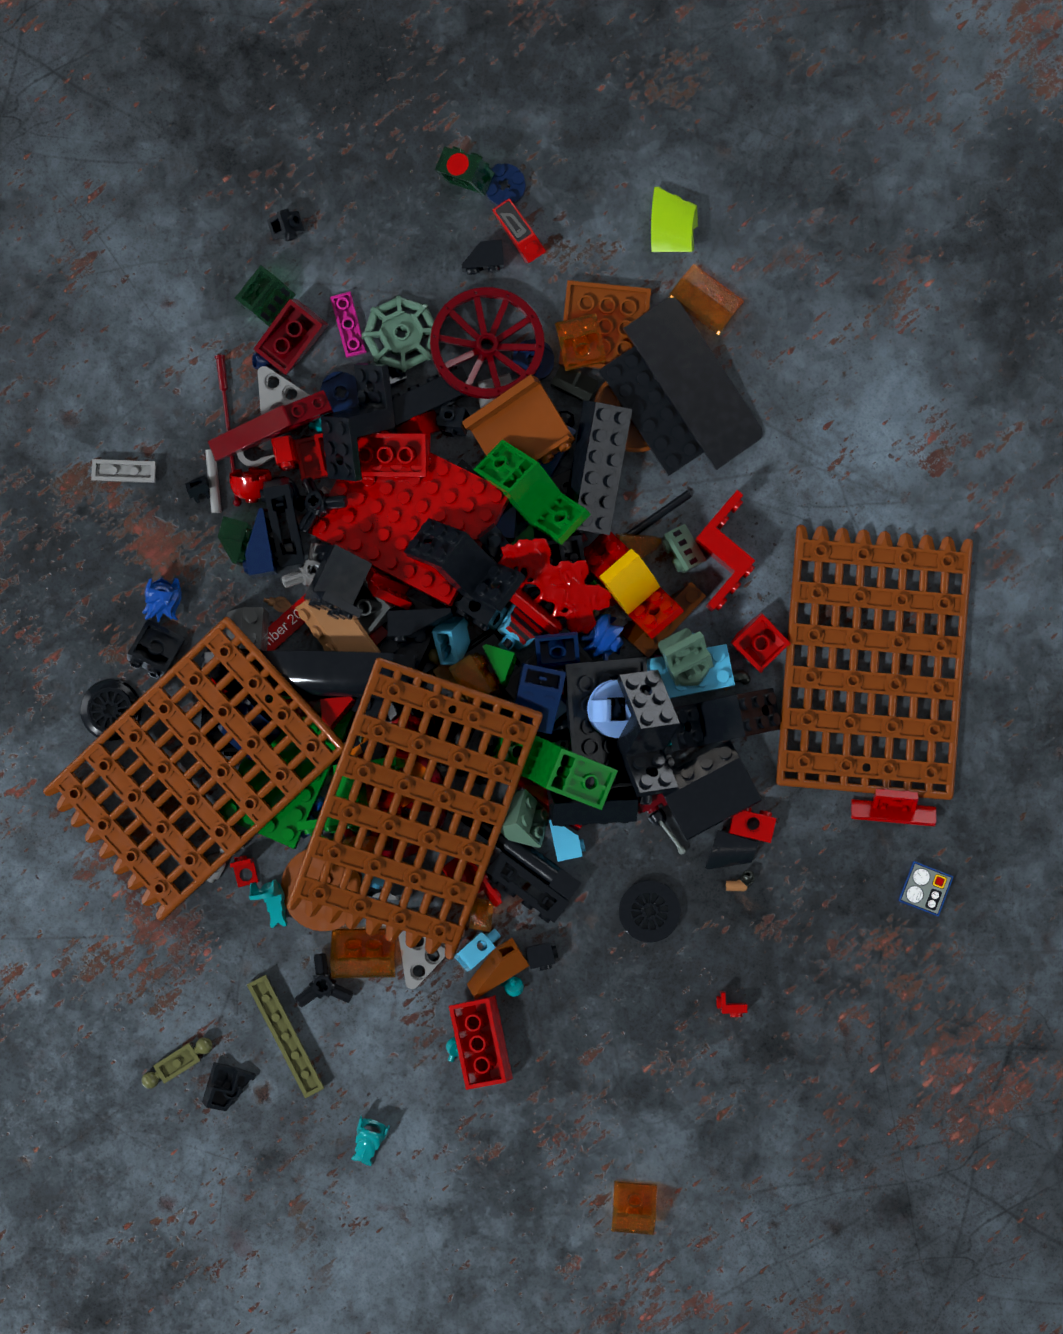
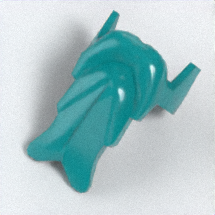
M273 880L272 882L265 883L261 889L258 888L256 882L250 883L249 900H264V903L267 905V911L270 913V927L274 928L278 924L287 926L288 921L285 915L286 907L284 903L285 895L280 883Z
M360 1115L356 1129V1153L351 1159L371 1166L372 1157H374L375 1151L379 1149L381 1142L387 1137L390 1125L386 1127L376 1120L362 1118ZM369 1125L375 1126L379 1129L380 1133L371 1132L365 1129V1127Z

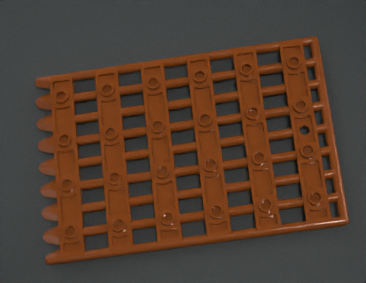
M800 524L796 527L787 637L791 645L787 646L776 774L777 785L875 794L876 789L917 792L920 798L951 800L953 798L973 553L972 539H965L960 551L956 552L954 540L949 536L943 538L939 549L935 550L932 537L924 535L916 549L913 546L912 537L908 533L902 534L896 547H893L891 536L887 531L881 532L875 545H872L870 534L865 529L860 530L854 543H851L848 530L845 528L837 530L832 542L829 540L828 531L824 526L816 528L812 540H809L804 525ZM802 561L815 562L813 582L801 581ZM823 563L836 564L834 584L822 583ZM844 564L857 565L855 586L843 585ZM865 566L878 567L876 587H864ZM886 568L899 569L898 589L885 588ZM907 570L920 571L919 591L906 590ZM929 571L941 572L940 593L927 592ZM950 573L962 574L961 595L948 594ZM799 603L811 604L810 624L797 623ZM820 605L832 606L831 626L818 625ZM841 606L854 607L852 628L839 627ZM862 608L875 609L873 630L860 629ZM883 610L896 611L894 631L882 630ZM904 612L917 613L915 633L903 632ZM925 613L938 614L936 635L924 634ZM946 615L959 616L957 637L945 636ZM795 645L808 646L806 667L794 666ZM816 647L829 648L828 668L815 667ZM837 649H850L849 670L836 669ZM859 650L871 651L870 672L857 671ZM880 652L892 653L891 674L878 673ZM901 654L913 655L912 675L899 674ZM922 656L935 657L933 677L920 676ZM943 657L956 658L954 679L942 678ZM792 687L805 688L803 709L790 708ZM813 689L826 690L824 711L811 710ZM834 691L847 692L845 712L833 711ZM855 692L868 693L866 714L854 713ZM876 694L889 695L888 716L875 715ZM898 696L910 697L909 718L896 717ZM919 698L931 699L930 719L917 718ZM940 699L952 700L951 721L938 720ZM789 729L801 730L800 751L787 750ZM810 731L822 732L821 753L808 752ZM831 733L843 734L842 755L829 754ZM852 734L865 735L863 756L850 755ZM873 736L886 737L884 758L872 757ZM894 738L907 739L905 760L893 759ZM915 740L928 741L926 762L914 761ZM936 742L949 743L948 764L935 763ZM865 763L870 765V770L867 772L862 768ZM785 771L798 772L797 779L785 778ZM806 773L819 774V780H807ZM827 775L840 776V782L827 781ZM859 777L861 778V784L848 783V778ZM870 778L882 779V786L869 785ZM891 780L904 781L903 788L891 787ZM912 782L925 783L924 789L912 788ZM933 784L946 785V790H933Z
M224 617L44 788L43 793L46 796H51L58 792L62 794L57 803V810L65 812L73 807L76 809L71 819V825L73 827H80L87 823L90 825L85 835L86 842L94 843L100 839L104 840L99 856L103 859L114 855L118 856L113 867L114 873L120 875L131 870L133 873L127 884L128 889L137 890L145 886L147 890L142 897V904L150 906L160 902L161 906L156 913V918L159 921H163L341 756L345 744L232 619ZM226 627L235 635L232 640L223 631ZM242 643L250 653L245 655L238 648V645ZM207 646L215 656L203 668H200L193 658ZM255 659L264 667L261 672L252 663ZM221 662L229 672L215 684L208 674ZM177 675L185 685L171 697L163 687ZM269 675L278 683L276 687L268 681L267 677ZM236 678L244 688L229 700L222 690ZM284 690L293 699L290 703L281 695ZM191 691L199 701L185 713L177 703ZM250 694L258 704L244 716L236 706ZM267 695H271L273 697V701L271 703L266 701ZM147 704L154 714L140 725L133 715ZM206 707L213 717L199 728L192 721V718ZM300 707L307 717L303 719L295 710L296 708ZM265 710L272 720L258 732L250 722ZM161 719L169 729L155 741L147 731ZM313 722L322 731L319 735L310 727ZM220 723L227 733L213 744L206 734ZM279 726L286 736L273 748L265 737ZM117 732L124 742L111 754L103 744ZM175 735L183 745L169 757L161 747ZM234 738L242 748L228 760L220 750ZM327 738L336 747L333 751L324 742ZM294 742L301 752L287 764L279 754L290 743ZM131 748L138 758L125 769L118 759ZM189 751L197 761L186 772H183L176 762ZM248 754L256 764L242 776L234 766ZM308 758L315 765V768L301 779L294 769ZM87 760L95 770L81 781L73 772ZM145 763L153 773L139 785L132 775ZM204 767L211 777L198 789L190 779ZM263 770L271 780L257 792L249 782ZM101 776L109 786L95 797L88 787ZM159 779L167 789L154 801L146 791ZM218 782L226 792L212 804L205 794ZM277 786L285 796L271 808L263 798ZM116 792L123 802L110 813L102 803ZM174 795L181 805L168 817L160 807ZM230 799H233L240 809L226 820L219 810ZM130 808L137 818L124 829L116 819L125 810ZM188 811L195 821L182 832L175 822ZM247 814L255 824L241 836L233 826ZM144 823L152 833L138 845L130 835ZM200 827H203L210 837L196 848L189 838ZM158 839L166 849L152 860L145 850ZM217 843L224 853L211 864L203 854L213 844ZM172 855L180 864L166 876L159 866ZM184 871H187L194 880L181 892L173 882Z
M377 658L288 899L287 908L289 910L296 909L302 899L306 900L305 912L309 917L315 916L322 906H326V920L329 923H334L342 912H346V926L349 929L356 928L360 921L365 918L366 932L370 936L375 935L384 924L386 925V939L388 941H395L402 931H406L405 943L409 948L415 947L422 937H426L425 950L427 953H435L440 945L445 943V957L449 960L453 959L543 714L537 710L383 658ZM382 667L394 671L392 677L381 674ZM402 674L414 678L413 683L400 680ZM422 681L433 684V689L429 690L420 687ZM442 688L454 691L453 696L449 697L441 694ZM372 694L384 698L377 718L365 714ZM465 695L474 698V700L470 704L461 701V696ZM392 701L404 705L398 724L385 721ZM482 701L494 705L492 711L480 707ZM452 705L456 707L454 713L449 712V707ZM412 708L424 712L418 731L406 728ZM501 709L513 711L512 717L500 714ZM432 715L444 718L437 738L426 734ZM521 715L533 718L532 723L529 724L521 721ZM452 721L464 725L457 744L445 741ZM472 728L484 732L477 751L465 747ZM357 735L369 739L363 758L350 755ZM492 735L504 738L497 758L485 754ZM512 741L523 745L517 764L505 761ZM377 742L389 745L383 765L371 761ZM397 749L409 752L403 772L391 768ZM418 755L429 759L423 778L411 775ZM437 762L449 765L443 784L431 781ZM457 768L469 772L462 791L451 788ZM477 775L489 779L482 798L470 794ZM342 776L354 780L348 799L336 795ZM497 781L508 785L502 804L490 801ZM362 783L375 786L368 805L356 802ZM383 789L395 793L388 812L376 808ZM403 796L415 799L408 818L396 815ZM423 802L434 806L428 825L416 821ZM442 809L454 812L448 831L436 828ZM462 815L474 819L468 837L456 834ZM327 817L340 820L333 839L321 836ZM482 822L494 825L487 844L476 841ZM348 823L360 827L353 846L341 842ZM368 830L380 833L373 852L361 849ZM388 836L400 840L393 858L381 855ZM408 843L420 846L413 865L401 861ZM428 849L439 852L433 871L421 868ZM448 855L459 859L453 878L441 874ZM313 857L325 861L318 880L306 876ZM467 862L479 865L472 884L461 880ZM333 864L345 867L339 886L327 883ZM353 870L365 874L359 892L347 889ZM373 876L385 880L379 898L367 895ZM393 883L405 886L399 905L387 902ZM413 889L425 893L418 911L406 908ZM433 895L445 899L438 917L426 914ZM452 902L464 905L458 924L446 920Z

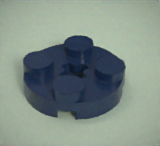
M506 163L494 165L485 175L483 183L488 199L497 206L509 198L513 204L517 203L523 197L526 187L523 173L514 165ZM507 180L508 184L511 185L510 188L501 190L499 182Z
M535 339L522 341L520 344H536ZM544 342L541 364L534 375L539 381L546 378L554 367L553 351L546 342ZM514 351L513 362L526 371L530 365L528 357H534L535 351Z
M337 371L324 378L320 391H325L333 412L358 406L355 376ZM340 387L342 390H347L344 398L335 396L337 388Z

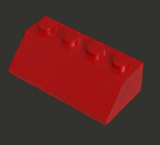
M496 995L449 1005L466 1090L506 1083L513 1079Z

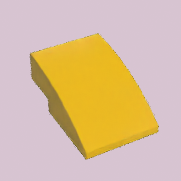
M630 549L599 576L606 585V588L628 615L660 588L654 575L633 549Z

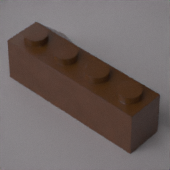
M692 582L670 596L681 606L684 612L653 639L633 620L623 626L624 629L620 634L647 659L658 649V643L669 637L706 597Z

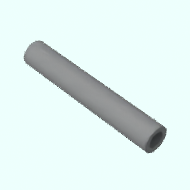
M211 449L205 450L211 513H221L217 462Z

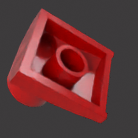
M762 613L748 622L731 641L735 649L759 673H762L765 667L787 646L791 645Z

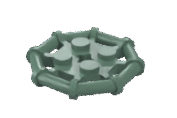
M396 295V298L370 309L371 313L364 333L361 336L365 340L376 364H388L390 367L406 372L407 369L432 359L430 336L425 349L420 345L423 335H431L434 319L428 309L429 306L426 303L421 304L402 298L401 295ZM401 306L417 312L415 314H407L405 311H402ZM397 307L396 312L388 316H385L383 314L384 312ZM421 315L429 328H423L418 318ZM379 318L382 320V326L379 331L373 332L376 321ZM401 328L402 331H407L404 338L396 336L398 333L397 329ZM373 338H380L384 346L381 352ZM415 350L421 353L405 361L406 354ZM388 352L394 355H401V361L386 357L385 355Z

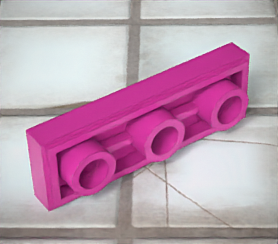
M351 292L331 296L330 299L346 358L366 354L367 351L361 336L362 333ZM348 321L352 322V326L349 328L345 327V323Z

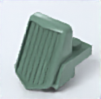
M685 628L658 643L659 651L676 686L699 685L708 674L709 669L714 667L711 654L706 648L704 636L700 631L693 634L690 629Z

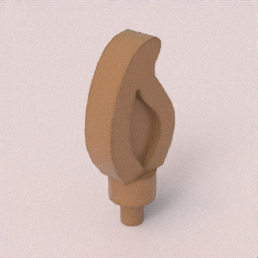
M285 597L264 598L263 601L273 606L278 612L283 613L292 606Z

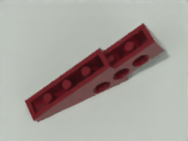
M322 390L285 406H279L209 440L208 444L217 462L291 432L297 427L321 418L320 416L334 412L325 391Z

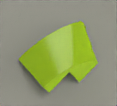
M659 186L654 187L651 215V252L694 251L693 229L698 227L697 205L685 201Z

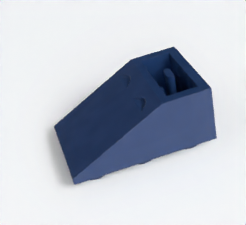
M522 663L514 703L541 712L543 718L538 732L552 734L566 672ZM521 715L520 720L531 724L533 718Z

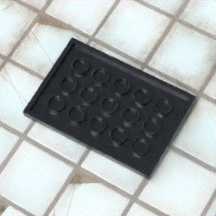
M647 657L563 664V671L566 672L564 685L569 750L618 770L611 788L633 786L626 767L619 763L621 754L616 744L619 738L605 736L592 726L588 718L587 705L590 695L601 683L617 680L619 675L647 671ZM644 689L640 690L641 693L649 695L648 691ZM607 698L611 699V720H625V698ZM589 777L585 781V786L587 788L592 787L594 778Z

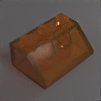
M695 264L683 275L669 294V298L677 299L685 311L718 335L721 334L744 303V300Z
M366 929L332 930L330 953L331 978L395 977L396 940L390 942L386 939V929H379L372 936L367 934Z

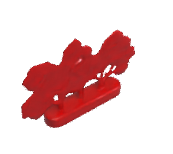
M545 538L518 540L514 545L507 544L505 547H501L503 557L498 562L499 564L511 569L517 566L519 572H521L523 567L527 569L525 580L509 601L548 633L558 634L562 631V625L556 617L564 616L570 632L588 634L596 625L593 611L610 607V591L599 584H585L584 580L589 574L586 560L576 561L575 563L560 561L557 566L551 565V549ZM529 578H533V579H534V580L531 581V582H528V581H527ZM525 584H534L540 589V595L536 599H532L522 588ZM541 600L553 603L555 605L553 613H549L538 603ZM565 607L568 608L567 612H561Z

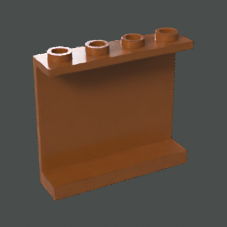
M531 374L462 421L464 427L473 433L486 456L503 439L540 464H547L554 459L555 454L565 452L571 448V443L576 441L538 378Z

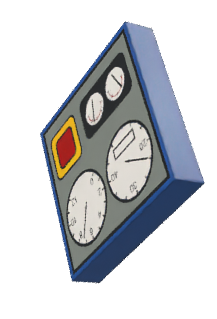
M913 861L898 901L939 916L953 876Z

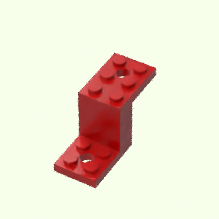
M738 490L735 491L695 539L700 548L732 574L705 606L711 612L714 609L719 611L727 601L725 596L728 593L733 594L741 585L739 582L740 578L743 576L746 579L755 568L752 564L756 560L720 531L730 519L727 516L729 512L735 513L743 503L741 500L743 494Z
M610 532V535L600 534L597 539L584 548L585 560L589 571L601 582L606 590L608 589L599 576L630 550L612 532ZM660 587L628 616L653 639L681 615L684 610ZM611 594L612 598H613V599L616 601V603L620 606V604L617 602V600H616V599L613 597V595Z

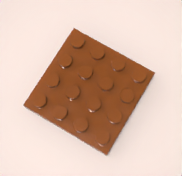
M567 280L559 365L601 369L632 348L634 345L622 328L649 311L651 289Z

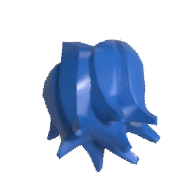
M162 577L152 582V578H149L145 587V602L147 604L142 612L143 614L147 613L145 620L156 615L157 622H160L163 614L170 619L178 620L175 614L181 601V588L178 578H175L172 584Z
M600 614L595 617L596 625L587 635L580 637L581 640L591 641L585 644L584 651L596 650L593 653V657L603 656V660H608V657L613 652H616L618 655L620 654L619 651L624 641L619 634L624 627L611 625L617 619L616 617H611V614Z

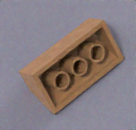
M307 600L295 607L299 617L308 625L312 635L318 639L324 651L381 653L357 618H352L351 620L346 618L345 620L340 618L339 620L327 615V610H317L309 606V601Z

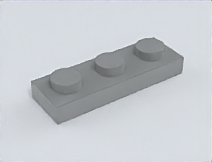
M92 459L91 480L156 483V461Z

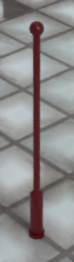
M216 355L219 389L222 391L226 430L228 432L231 428L226 394L228 385L225 355ZM234 455L230 456L231 471L235 470ZM234 495L233 505L239 507L241 500Z

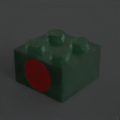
M444 146L435 171L449 184L485 196L495 173L489 167L490 164L483 161V157L471 152L469 155L458 147L453 146L451 149Z

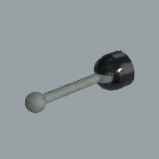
M662 808L653 812L648 817L650 822L655 826H662L678 847V852L685 854L686 848L681 846L666 826L667 817Z

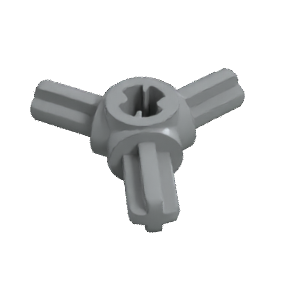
M319 543L310 544L308 560H305L304 565L299 567L298 571L281 577L285 588L300 583L304 585L311 584L321 563L318 559L319 556L314 554L316 546L320 545Z

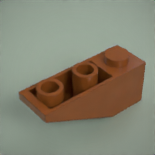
M513 938L496 947L467 983L474 999L479 998L529 967L526 958Z

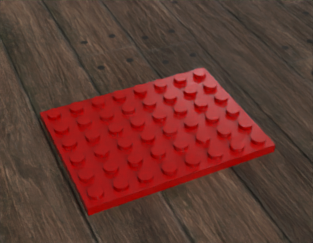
M384 430V431H380V432H376V433H390V432ZM430 452L427 477L362 476V480L359 481L336 480L329 495L330 497L345 495L348 505L345 508L331 509L324 517H317L308 533L330 545H337L372 563L371 566L452 606L459 592L433 566L408 557L404 550L428 518L466 532L483 549L484 545L477 536L493 523L497 525L509 503V499L500 489L487 480Z

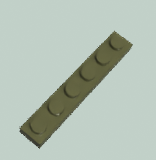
M267 975L247 984L304 1097L307 1098L324 1089L325 1087Z

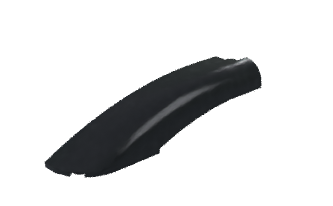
M242 651L245 655L250 653L249 651ZM261 651L301 697L362 698L377 658H383L415 669L416 660L415 655L376 652ZM205 652L206 664L215 656L212 652ZM256 659L252 662L260 672L264 669ZM220 662L209 674L218 683L229 671ZM382 667L380 673L392 677L394 671ZM402 674L400 680L412 684L414 678ZM271 675L267 677L274 687L278 685ZM234 678L224 690L236 695L244 687ZM285 690L281 693L284 698L290 697ZM373 694L371 698H382Z

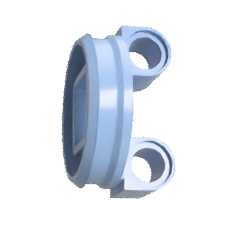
M609 680L601 683L594 689L588 700L587 713L589 721L599 733L608 737L619 738L631 717V713L625 701L626 719L611 720V699L607 698L624 696L618 681Z

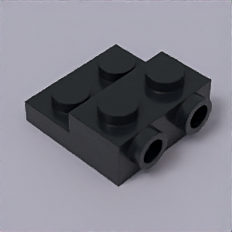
M147 619L127 653V660L133 668L140 669L142 667L148 670L150 676L159 679L172 667L185 638Z

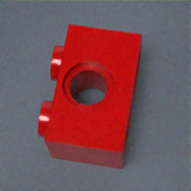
M748 808L731 817L728 833L771 843L777 819L772 817L771 812L760 810V813L757 814L751 812L752 808ZM751 817H755L758 820V827L753 830L747 826V821Z

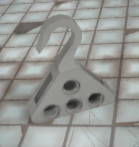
M262 366L258 369L261 415L279 406H285L309 396V394L270 368ZM272 378L279 379V385L276 388L268 386ZM289 390L297 391V396L293 400H288L286 393ZM244 451L237 453L239 460L249 468L262 467L266 462L275 458L274 455L251 461L245 457Z
M381 892L376 893L372 897L379 898ZM389 893L388 899L400 900L401 897ZM402 931L399 935L405 982L409 989H415L444 959L445 944L442 943L437 949L440 954L439 959L431 961L425 950L426 937H423L424 944L422 946L409 948L405 943L406 931ZM416 965L424 967L425 974L418 977L413 973V968Z

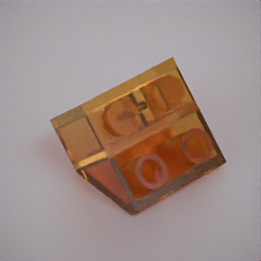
M478 652L468 655L449 667L453 677L460 685L486 694H491L500 689L497 685L499 684L498 678L493 672L490 673L486 667L488 666L486 658L482 654L479 655ZM466 696L469 703L472 704L474 698Z

